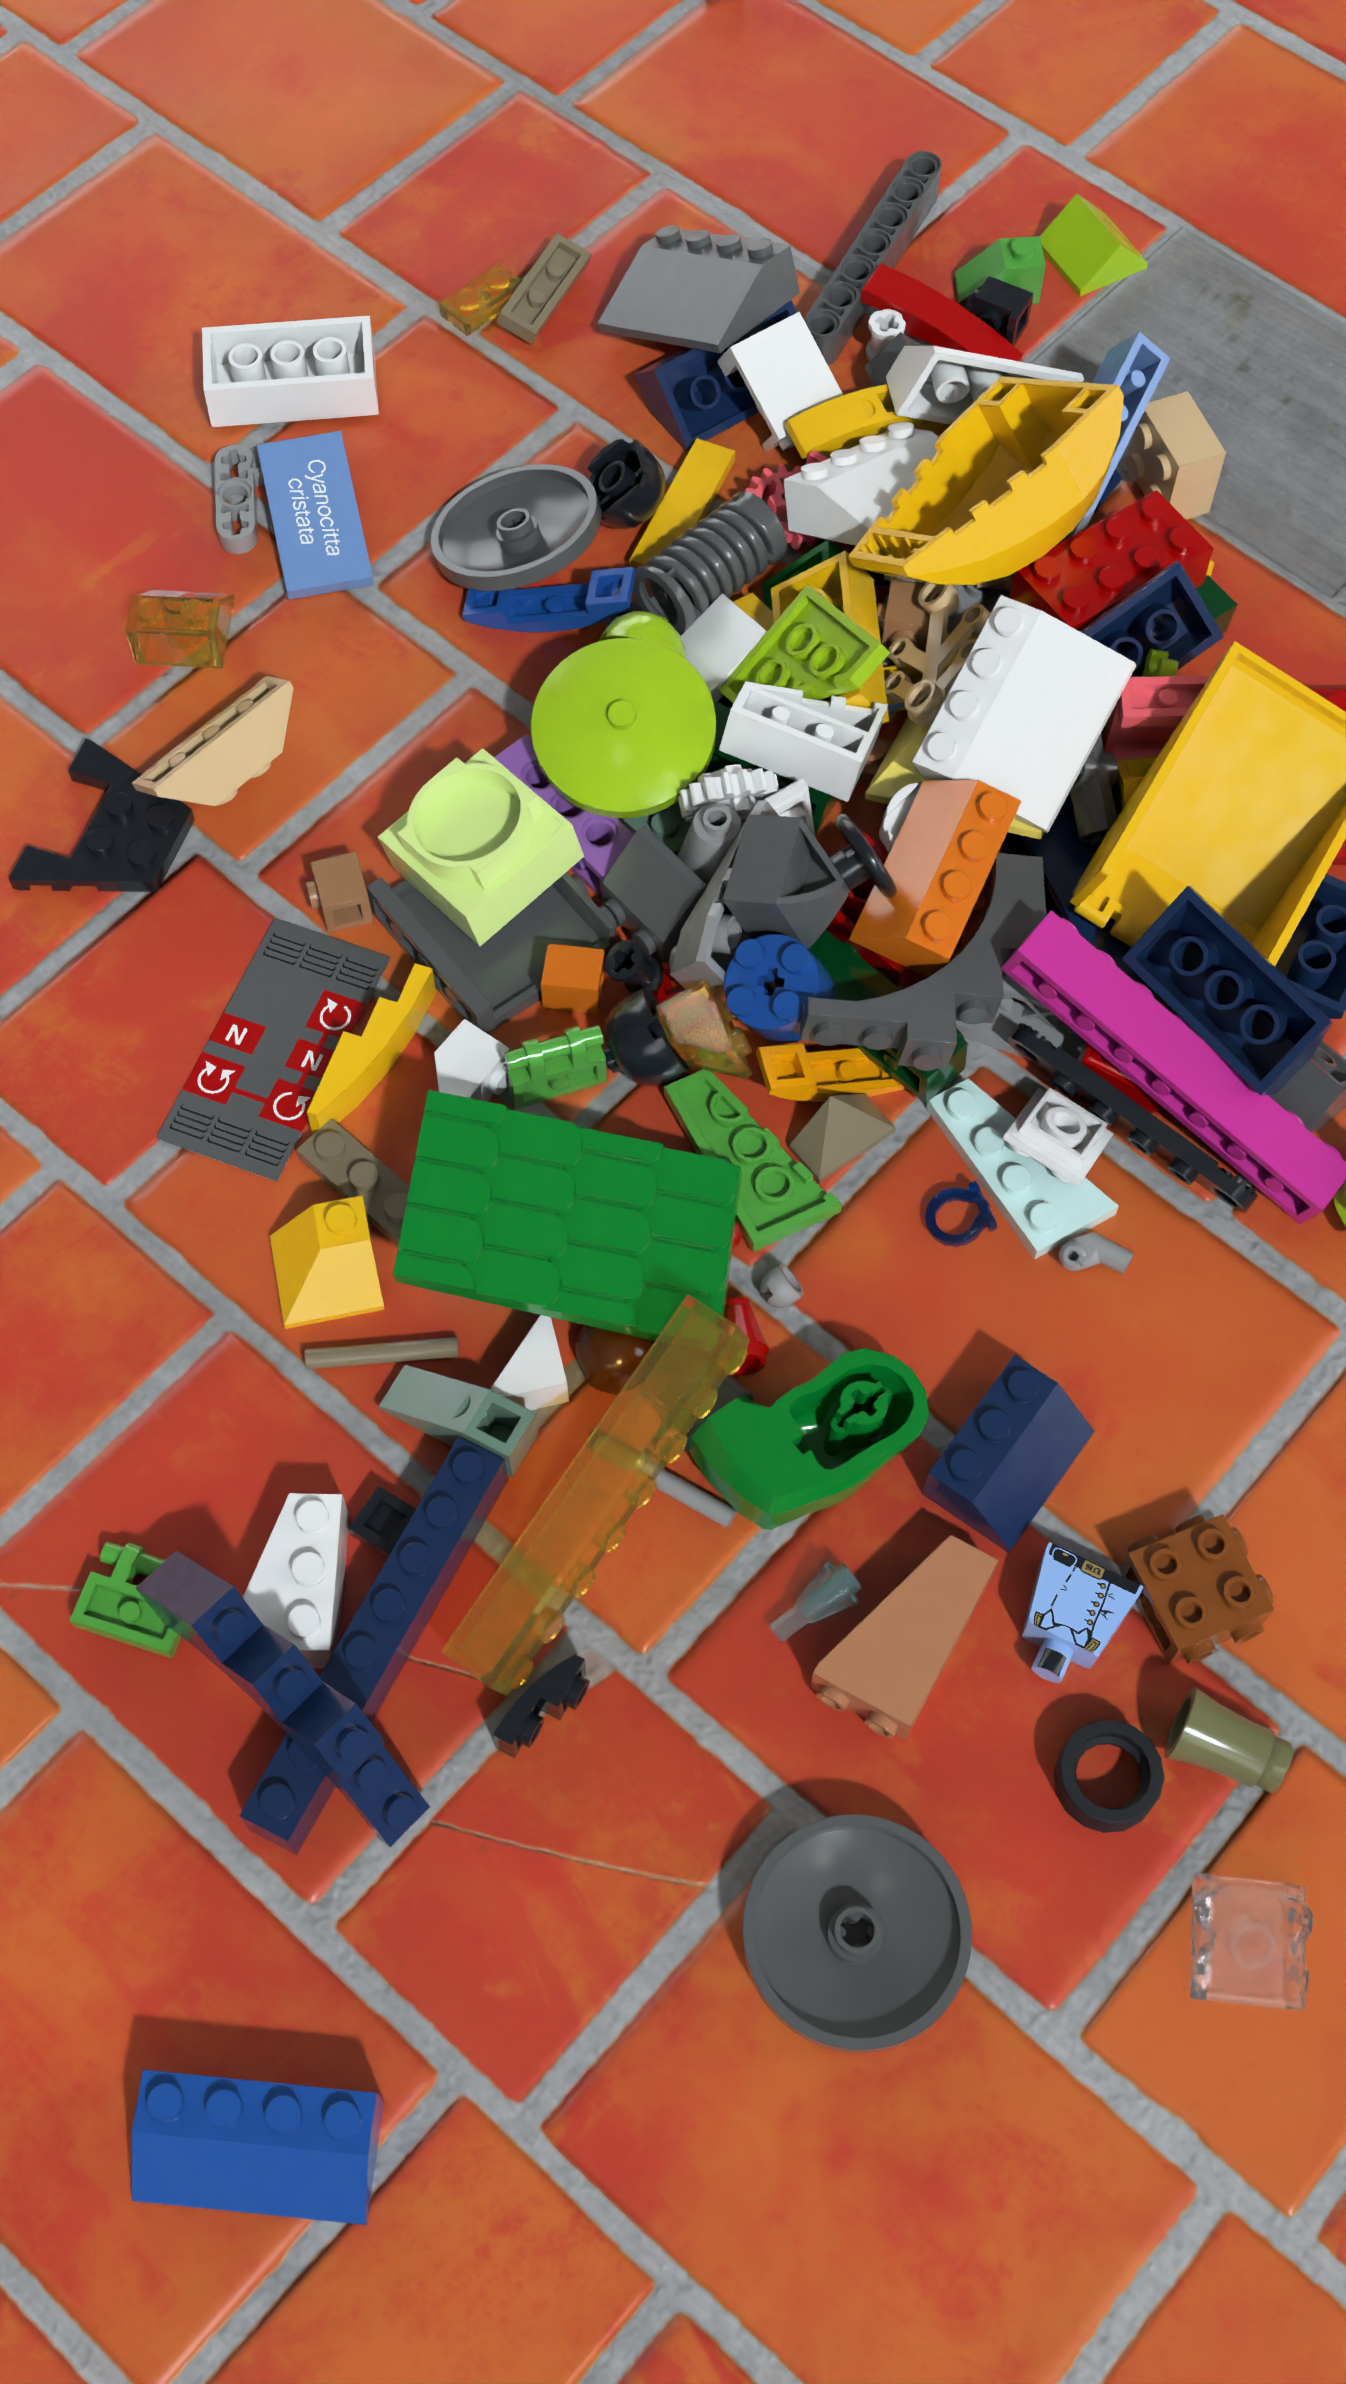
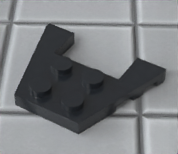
M85 739L68 770L71 780L107 791L71 858L26 845L9 876L11 886L16 890H30V885L51 886L53 891H70L72 886H97L98 891L158 892L195 821L193 811L179 800L157 797L136 791L132 782L140 777L141 774L95 742Z

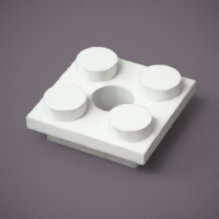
M1049 1087L1047 1092L1041 1088L1037 1089L1007 1130L1003 1140L1008 1142L1012 1150L1017 1154L1032 1157L1050 1168L1053 1175L1060 1181L1074 1183L1079 1187L1114 1133L1106 1129L1108 1123Z

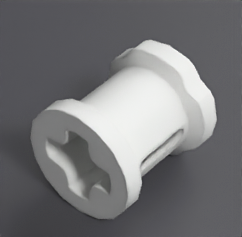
M891 309L876 311L870 316L868 328L871 331V340L866 346V357L869 361L900 332L904 334L906 322L901 313Z

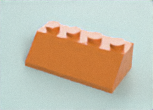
M923 780L884 863V867L897 887V893L894 897L887 898L874 884L849 940L927 978L945 967L954 952L1021 804V800L980 780Z

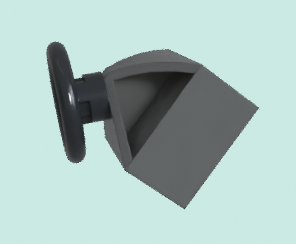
M748 814L723 901L750 939L771 934L786 935L798 940L809 949L836 916L848 897L849 891L867 879L871 878L885 897L892 898L896 895L897 887L890 874L861 831L847 815H839L836 818V826L848 846L829 858L802 817Z

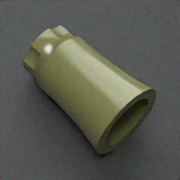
M1192 1687L1175 1715L1166 1740L1164 1757L1218 1773L1248 1787L1256 1785L1270 1793H1275L1282 1784L1284 1776L1290 1767L1294 1748L1291 1746L1292 1743L1276 1737L1274 1731L1246 1719L1221 1705L1196 1687Z

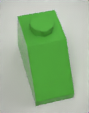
M1040 236L1000 238L958 269L954 274L958 304L966 308L972 291H979L988 276L1034 293L1032 304H1039L1046 268Z

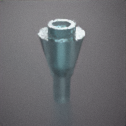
M827 1560L794 1602L796 1605L771 1623L769 1627L782 1643L808 1622L812 1624L859 1604L860 1601L855 1593L862 1586L843 1562L834 1567Z

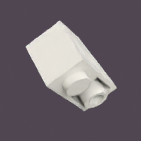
M464 1019L434 1052L439 1092L482 1101H488L494 1094L500 1095L509 1085L507 1074L509 1069L504 1053L510 1051V1048Z

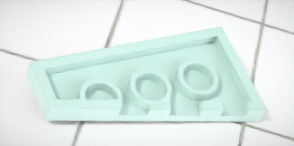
M969 1078L941 1092L927 1102L926 1110L1034 1260L1116 1215L1119 1206L1087 1178L1083 1179L1079 1187L1074 1183H1065L1057 1179L1050 1168L1034 1158L1021 1156L1013 1151L1009 1143L1003 1140V1137L1016 1118Z

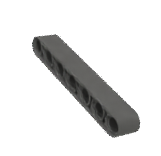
M917 151L907 158L806 315L804 321L827 365L833 364L838 359L870 308V305L861 302L862 288L880 263L893 269L895 268L936 203L942 168L941 159L936 154L928 151Z

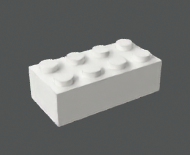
M370 316L202 328L203 391L212 427L379 415L375 350Z

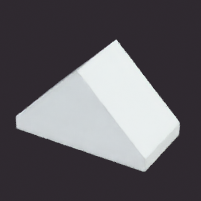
M543 1315L539 1316L490 1389L529 1410L569 1402L567 1380L552 1319Z

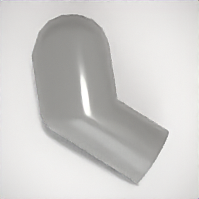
M1092 1232L1064 1242L1059 1249L1058 1255L1062 1266L1071 1271L1103 1264L1123 1275L1134 1253Z

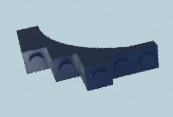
M175 1551L136 1587L137 1591L167 1627L183 1637L212 1661L291 1737L352 1804L379 1840L391 1847L430 1808L382 1745L385 1740L359 1706L324 1683L292 1642L263 1625L233 1585L180 1552Z

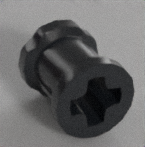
M623 940L616 943L606 956L605 970L607 974L618 982H625V987L631 994L642 988H648L654 994L663 983L664 968L661 963L651 956L645 957L642 947L634 941Z

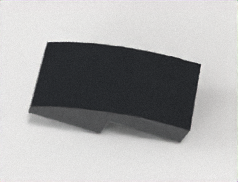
M575 1654L560 1662L543 1674L520 1696L493 1734L496 1749L515 1758L522 1745L530 1748L536 1740L544 1723V1718L539 1715L541 1711L561 1720L568 1707L573 1710L577 1709L590 1683V1680L584 1678L586 1675L584 1658Z

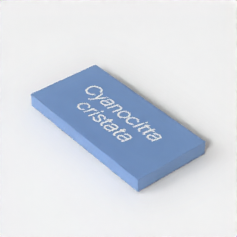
M341 431L257 445L288 600L374 585Z

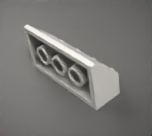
M904 346L886 375L896 415L950 425L1000 376L1083 382L1084 378L1082 373L938 346Z

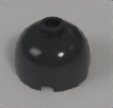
M618 439L605 446L591 460L587 469L592 473L589 481L592 483L602 512L601 523L614 529H630L639 526L655 514L663 498L665 475L662 466L648 448L635 439L630 443L624 439Z
M642 988L633 992L615 1005L606 1018L604 1035L608 1045L602 1049L606 1057V1063L614 1074L622 1070L632 1082L642 1086H660L681 1077V1075L690 1071L691 1068L680 1037L675 1039L668 1026L672 1023L669 1016L648 988Z

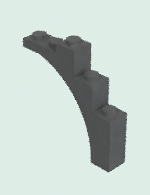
M998 853L985 881V909L982 924L960 954L927 979L885 996L861 1001L808 997L800 1022V1041L816 1042L824 1046L837 1044L859 1045L873 1050L896 1048L898 1065L913 1066L924 1071L947 1069L957 1044L956 1020L966 1024L993 1022L1003 999L1002 976L1011 978L1001 967L1046 916L1043 857Z

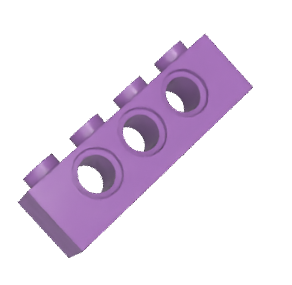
M526 734L494 758L573 825L584 857L570 870L602 900V881L636 830L630 831L618 818L592 814L564 799L544 776L536 758L532 738Z

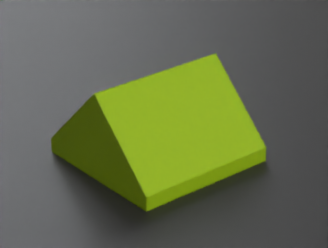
M1078 194L1070 200L1040 235L1044 256L1079 297L1147 269L1148 262L1105 212Z

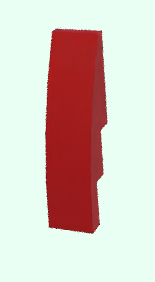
M880 263L862 288V303L879 310L891 309L901 313L906 322L904 333L928 342L932 346L1021 362L1023 359V353L991 326L964 307L919 280Z

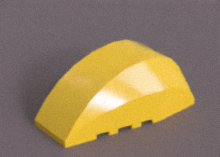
M1000 376L940 435L934 443L938 452L931 461L929 458L922 459L913 472L917 479L908 491L906 488L898 490L891 499L894 509L887 519L884 516L878 517L849 554L848 558L852 565L885 575L939 585H976L1009 576L1043 557L1073 531L1095 503L1108 473L1120 436L1124 395L1119 385Z

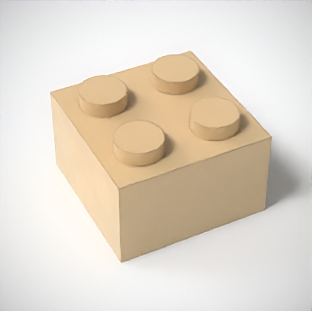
M1186 391L1148 403L1133 433L1130 454L1126 458V469L1131 480L1136 481L1144 497L1157 490L1187 520L1209 513L1226 451L1193 398Z

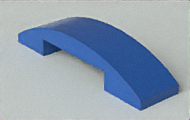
M634 567L592 570L590 582L584 584L527 589L513 588L500 591L468 589L462 616L469 623L493 629L518 632H556L594 625L608 620L630 607L636 571Z

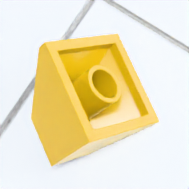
M363 1195L314 1204L270 1235L285 1329L385 1310Z

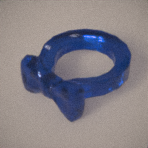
M976 1181L968 1185L969 1190L951 1188L941 1191L931 1199L927 1205L925 1219L928 1231L936 1241L945 1246L959 1247L975 1240L986 1226L989 1232L997 1228V1221L990 1210V1204L984 1198ZM952 1201L975 1203L980 1213L966 1232L950 1235L941 1231L937 1226V1213L946 1203Z

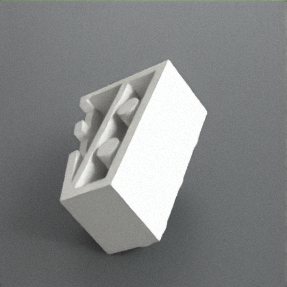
M745 681L730 710L719 751L764 769L773 770L774 773L794 781L803 778L809 787L848 802L875 745L889 704L874 702L872 709L845 705L846 697L832 695L830 702L802 698V690Z
M289 1493L243 1596V1599L263 1625L292 1642L312 1668H325L340 1642L349 1528V1512L342 1494Z

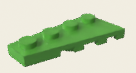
M708 1068L664 1086V1097L696 1153L725 1159L731 1164L741 1167L742 1175L736 1221L739 1223L741 1232L753 1252L841 1212L842 1203L831 1192L827 1194L813 1180V1174L800 1161L796 1163L780 1146V1140L768 1128L763 1129L748 1114L749 1109Z

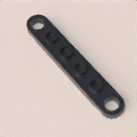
M1020 1023L1007 1038L1009 1043L1019 1053L1051 1076L1048 1081L1056 1090L1069 1098H1072L1074 1094L1081 1097L1090 1104L1088 1111L1108 1123L1107 1126L1111 1127L1115 1122L1129 1132L1130 1135L1127 1139L1138 1150L1149 1156L1155 1151L1170 1162L1167 1169L1184 1183L1191 1185L1196 1181L1227 1205L1242 1213H1246L1257 1199V1193L1250 1186H1247L1246 1182L1241 1181L1238 1183V1176H1234L1232 1172L1226 1171L1225 1168L1218 1167L1219 1162L1062 1048L1053 1046L1050 1041L1045 1040V1036L1042 1035L1038 1038L1039 1032L1037 1030H1033L1032 1027Z

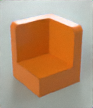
M549 944L547 946L541 980L543 1007L546 1009L599 1015L605 980V950Z

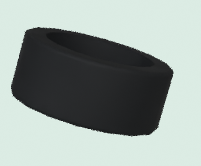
M1116 1720L1094 1721L1076 1730L1058 1755L1054 1771L1056 1795L1067 1814L1082 1826L1102 1833L1125 1831L1140 1823L1159 1800L1165 1779L1161 1756L1151 1739L1136 1727ZM1110 1744L1122 1748L1134 1758L1139 1767L1141 1776L1139 1792L1132 1802L1121 1808L1107 1809L1095 1805L1084 1796L1078 1786L1076 1769L1079 1759L1085 1751L1096 1745Z

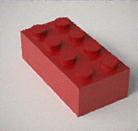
M1156 490L1054 546L1043 557L1016 571L1013 575L1009 598L1039 609L1080 631L1175 561L1180 562L1194 587H1199L1204 583L1214 548Z

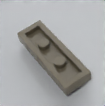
M556 233L501 310L497 324L528 343L533 344L588 266L592 254L559 233Z
M330 1119L296 1150L299 1160L343 1199L363 1195L369 1222L398 1247L405 1207L407 1206L409 1186L338 1123Z

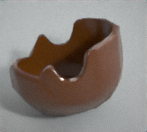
M587 1325L582 1327L577 1336L578 1342L575 1344L576 1356L590 1386L596 1390L616 1395L634 1391L650 1378L652 1372L650 1361L655 1355L652 1340Z

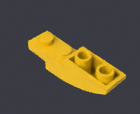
M888 384L848 393L819 404L789 419L785 424V428L801 458L804 459L813 450L818 451L824 456H830L836 450L850 449L858 445L859 440L864 437L880 435L888 431V426L894 423L909 422L914 425V428L932 431L935 435H941L950 424L896 415Z

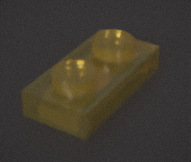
M497 262L439 302L440 315L468 337L500 314L523 280L501 262Z

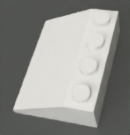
M909 422L894 423L888 426V431L880 435L864 437L859 440L858 445L850 449H840L832 452L829 459L820 463H810L802 466L801 472L784 479L789 531L856 546L878 517L884 516L887 519L894 509L891 499L898 490L906 488L908 491L917 479L913 472L922 459L929 458L931 461L938 452L934 443L939 437L932 431L916 429Z
M1000 595L912 762L925 780H980L1021 800L1014 819L1048 833L1122 691L1136 668V664L1049 614Z

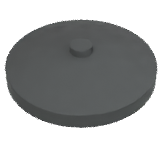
M532 464L510 468L472 484L446 505L433 525L430 539L431 548L441 572L457 585L481 591H500L526 586L562 570L588 548L600 527L602 514L600 503L589 479L571 468L553 464Z
M848 1814L832 1816L807 1824L782 1840L770 1852L758 1869L747 1895L742 1922V1942L747 1968L756 1990L770 2011L784 2025L802 2038L828 2049L848 2053H870L891 2049L909 2042L930 2028L944 2014L957 1995L968 1969L972 1946V1924L967 1900L958 1878L943 1856L929 1842L907 1827L893 1821L869 1815Z

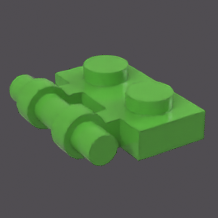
M599 1025L580 1030L579 1026L564 1030V1035L542 1042H538L536 1038L522 1042V1048L505 1052L504 1056L509 1069L507 1070L509 1092L515 1109L607 1082L606 1057L601 1047V1044H604Z
M106 1542L101 1551L100 1561L115 1566L111 1577H107L92 1571L90 1572L70 1617V1623L73 1627L173 1659L182 1637L162 1622L137 1591V1586L132 1584L133 1579L138 1574L148 1577L165 1560L146 1554L144 1547L132 1543H127L123 1547Z

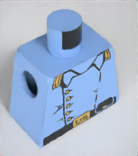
M1049 1542L1038 1566L1021 1635L1025 1640L1040 1646L1031 1667L1032 1671L1045 1680L1060 1683L1070 1661L1084 1668L1091 1669L1132 1609L1143 1586Z

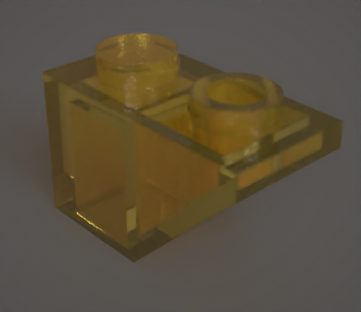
M707 979L656 1006L669 1043L688 1066L743 1079L752 1075L746 1055L752 1053L750 1044L739 1027L735 1028L732 1020L737 1017L728 1008L725 992L718 995Z

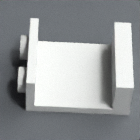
M800 312L731 346L717 361L725 376L737 370L739 371L766 421L772 436L762 444L765 452L780 445L782 451L795 446L785 428V424L789 419L826 401L843 396Z

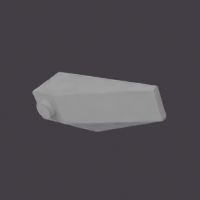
M758 800L750 813L754 815L779 816L766 800ZM745 823L682 927L678 944L671 951L670 975L687 991L725 995L724 982L728 966L741 942L750 939L723 901Z

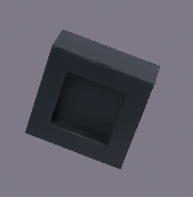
M378 1486L348 1528L350 1535L388 1558L416 1508Z

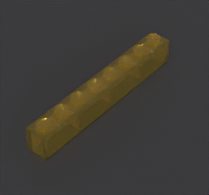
M687 1294L441 1650L443 1654L486 1686L508 1696L512 1688H519L527 1680L533 1669L532 1659L543 1643H549L557 1636L564 1624L565 1618L563 1614L573 1599L581 1597L590 1588L596 1573L594 1569L606 1552H612L620 1544L626 1533L625 1524L634 1510L643 1507L651 1499L657 1487L656 1478L667 1462L672 1463L681 1455L687 1444V1433L698 1418H704L711 1411L718 1397L716 1391L726 1376L737 1372L744 1363L750 1339L739 1326Z

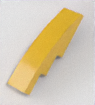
M415 963L398 1002L379 997L362 1037L343 1031L307 1111L313 1135L330 1119H333L336 1123L341 1122L359 1106L390 1071L415 1035L436 995L433 968Z

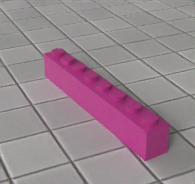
M1051 910L1001 967L1005 973L1299 1224L1322 1212L1345 1182L1346 1161L1342 1159L1341 1154L1336 1148L1317 1138L1304 1126L1302 1120L1296 1114L1283 1109L1268 1095L1260 1096L1215 1050L1194 1033L1180 1016L1172 1014L1154 998L1152 992L1146 986L1135 982L1118 968L1110 955L1097 950L1068 920L1060 918Z

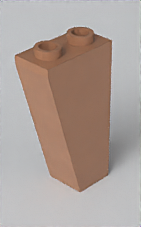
M950 1535L818 1663L813 1672L810 1688L817 1691L816 1697L834 1710L844 1712L848 1708L866 1718L864 1721L865 1725L883 1737L892 1739L897 1735L906 1740L988 1586L999 1560Z

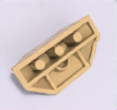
M265 676L247 693L239 696L134 780L132 785L136 791L157 797L210 806L222 805L232 800L237 795V789L250 778H255L265 773L271 766L270 762L283 752L294 689L291 682Z

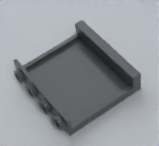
M567 872L482 946L477 945L407 880L392 889L382 877L366 886L371 912L414 963L433 968L436 989L461 1019H466L487 1034L542 999L541 980L547 946L549 944L605 950V957L615 945L617 924L613 915L605 906L601 905L598 907L589 897L585 884L577 875L573 874L570 876Z

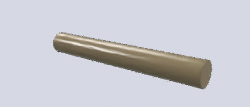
M458 1337L305 1349L306 1370L459 1357Z

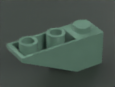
M404 1365L378 1406L385 1413L451 1447L459 1436L504 1458L507 1476L511 1478L515 1476L538 1437L535 1412L490 1389L409 1365Z

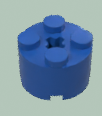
M780 934L765 935L741 942L728 966L724 982L729 1010L764 1039L775 1043L787 1044L800 1041V1022L808 997L834 999L835 996L834 983L824 964L801 942Z

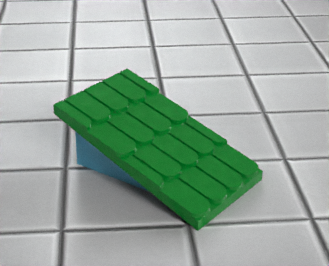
M428 1090L393 1276L396 1282L719 1355L742 1175L741 1167L733 1165L725 1159L665 1148L662 1143L577 1127L569 1121L507 1109L506 1105Z

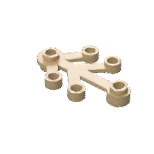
M928 582L923 586L918 596L920 605L930 614L926 652L919 650L908 637L898 638L888 649L890 652L888 657L899 668L912 667L923 674L922 681L914 685L913 681L902 671L892 673L885 680L886 695L895 703L904 701L908 717L917 725L934 722L977 641L975 638L966 640L971 634L973 636L980 635L991 614L982 604L971 606L965 611L961 622L946 639L948 617L956 611L960 603L958 590L954 585H939ZM958 651L957 658L941 675L942 669Z

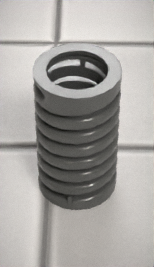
M746 491L738 492L730 501L721 504L717 510L712 511L705 519L700 520L693 528L688 529L681 537L676 538L669 546L664 547L658 555L652 556L645 565L635 569L636 576L633 586L635 598L639 606L644 610L668 620L681 636L722 593L729 599L733 593L739 592L745 584L752 582L756 575L764 573L768 565H774L783 558L787 550L784 529L776 514L760 497ZM645 583H646V585H647V588H648V591H649V594H650L649 596H648V593H647V591H646Z

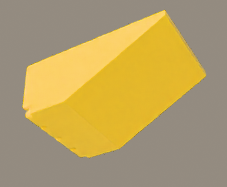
M1234 641L1104 837L1072 892L1074 895L1070 903L1075 905L1073 911L1101 929L1110 918L1114 919L1116 922L1110 934L1132 948L1187 886H1191L1275 966L1346 839V712Z

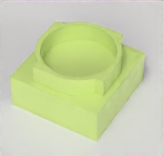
M483 748L466 763H463L457 757L419 790L410 805L409 811L378 836L393 868L479 946H482L584 857L573 825Z

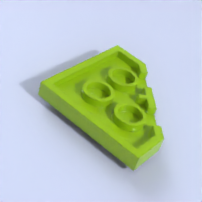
M807 584L718 690L733 704L745 681L802 690V698L821 700L832 695L835 696L860 689L890 652L878 640Z

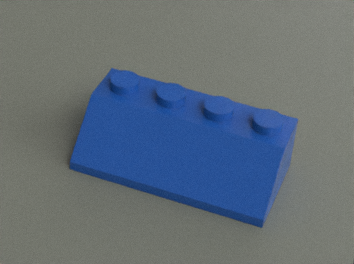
M143 2070L132 2127V2201L367 2225L384 2100L377 2093Z

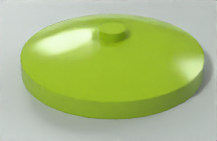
M615 638L585 646L569 655L553 669L536 697L531 719V734L536 758L544 776L564 799L578 808L595 815L609 818H636L654 814L678 802L680 790L688 789L691 783H698V777L705 773L713 756L716 743V714L712 696L705 681L693 665L684 657L652 641L635 638Z

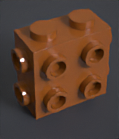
M1223 1514L1207 1521L1203 1515L1190 1518L1175 1528V1534L1161 1540L1158 1539L1157 1535H1150L1138 1540L1128 1548L1130 1553L1127 1554L1119 1569L1123 1577L1143 1586L1136 1603L1168 1665L1185 1658L1188 1665L1194 1664L1214 1654L1217 1651L1215 1645L1233 1638L1235 1644H1240L1258 1636L1264 1631L1263 1623L1274 1610L1272 1606L1273 1594L1269 1584L1262 1575L1254 1573L1246 1558L1248 1551L1241 1533L1235 1527L1230 1528Z

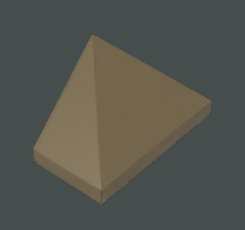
M866 1094L830 1096L789 1144V1150L813 1174V1178L820 1184L895 1133L896 1128Z

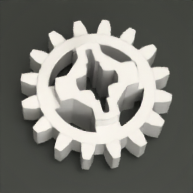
M741 764L728 765L721 770L700 775L697 779L698 783H691L688 789L680 790L678 801L682 818H685L686 822L693 821L696 813L701 808L710 804L727 805L737 812L741 821H744L758 800H764V798L780 789L777 776L773 773V770L763 772V768H758L752 771L751 769H742Z

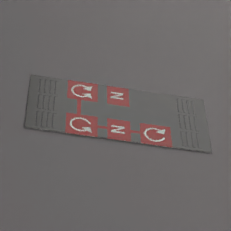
M275 918L161 1127L157 1139L277 1181L309 1120L307 1111L343 1031L353 1034L391 958Z

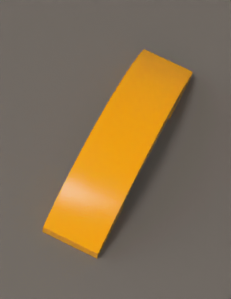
M800 1043L758 1047L756 1051L768 1094L779 1098L826 1102L830 1096L866 1094L868 1097L906 1089L869 1059L859 1048L806 1053L804 1044Z

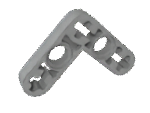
M271 442L229 445L220 449L215 455L216 528L221 547L231 554L247 553L257 544L256 487H265L257 445ZM238 464L239 477H232V465ZM234 494H242L247 497L244 502L236 505L225 502L229 496ZM233 521L241 522L240 534L234 535Z

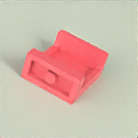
M1210 676L1130 677L1106 722L1102 736L1104 751L1111 752L1116 759L1159 755Z

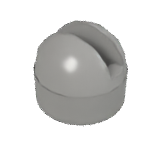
M783 1263L768 1271L762 1279L761 1294L772 1292L773 1295L767 1300V1303L773 1307H787L804 1296L803 1288L798 1279Z

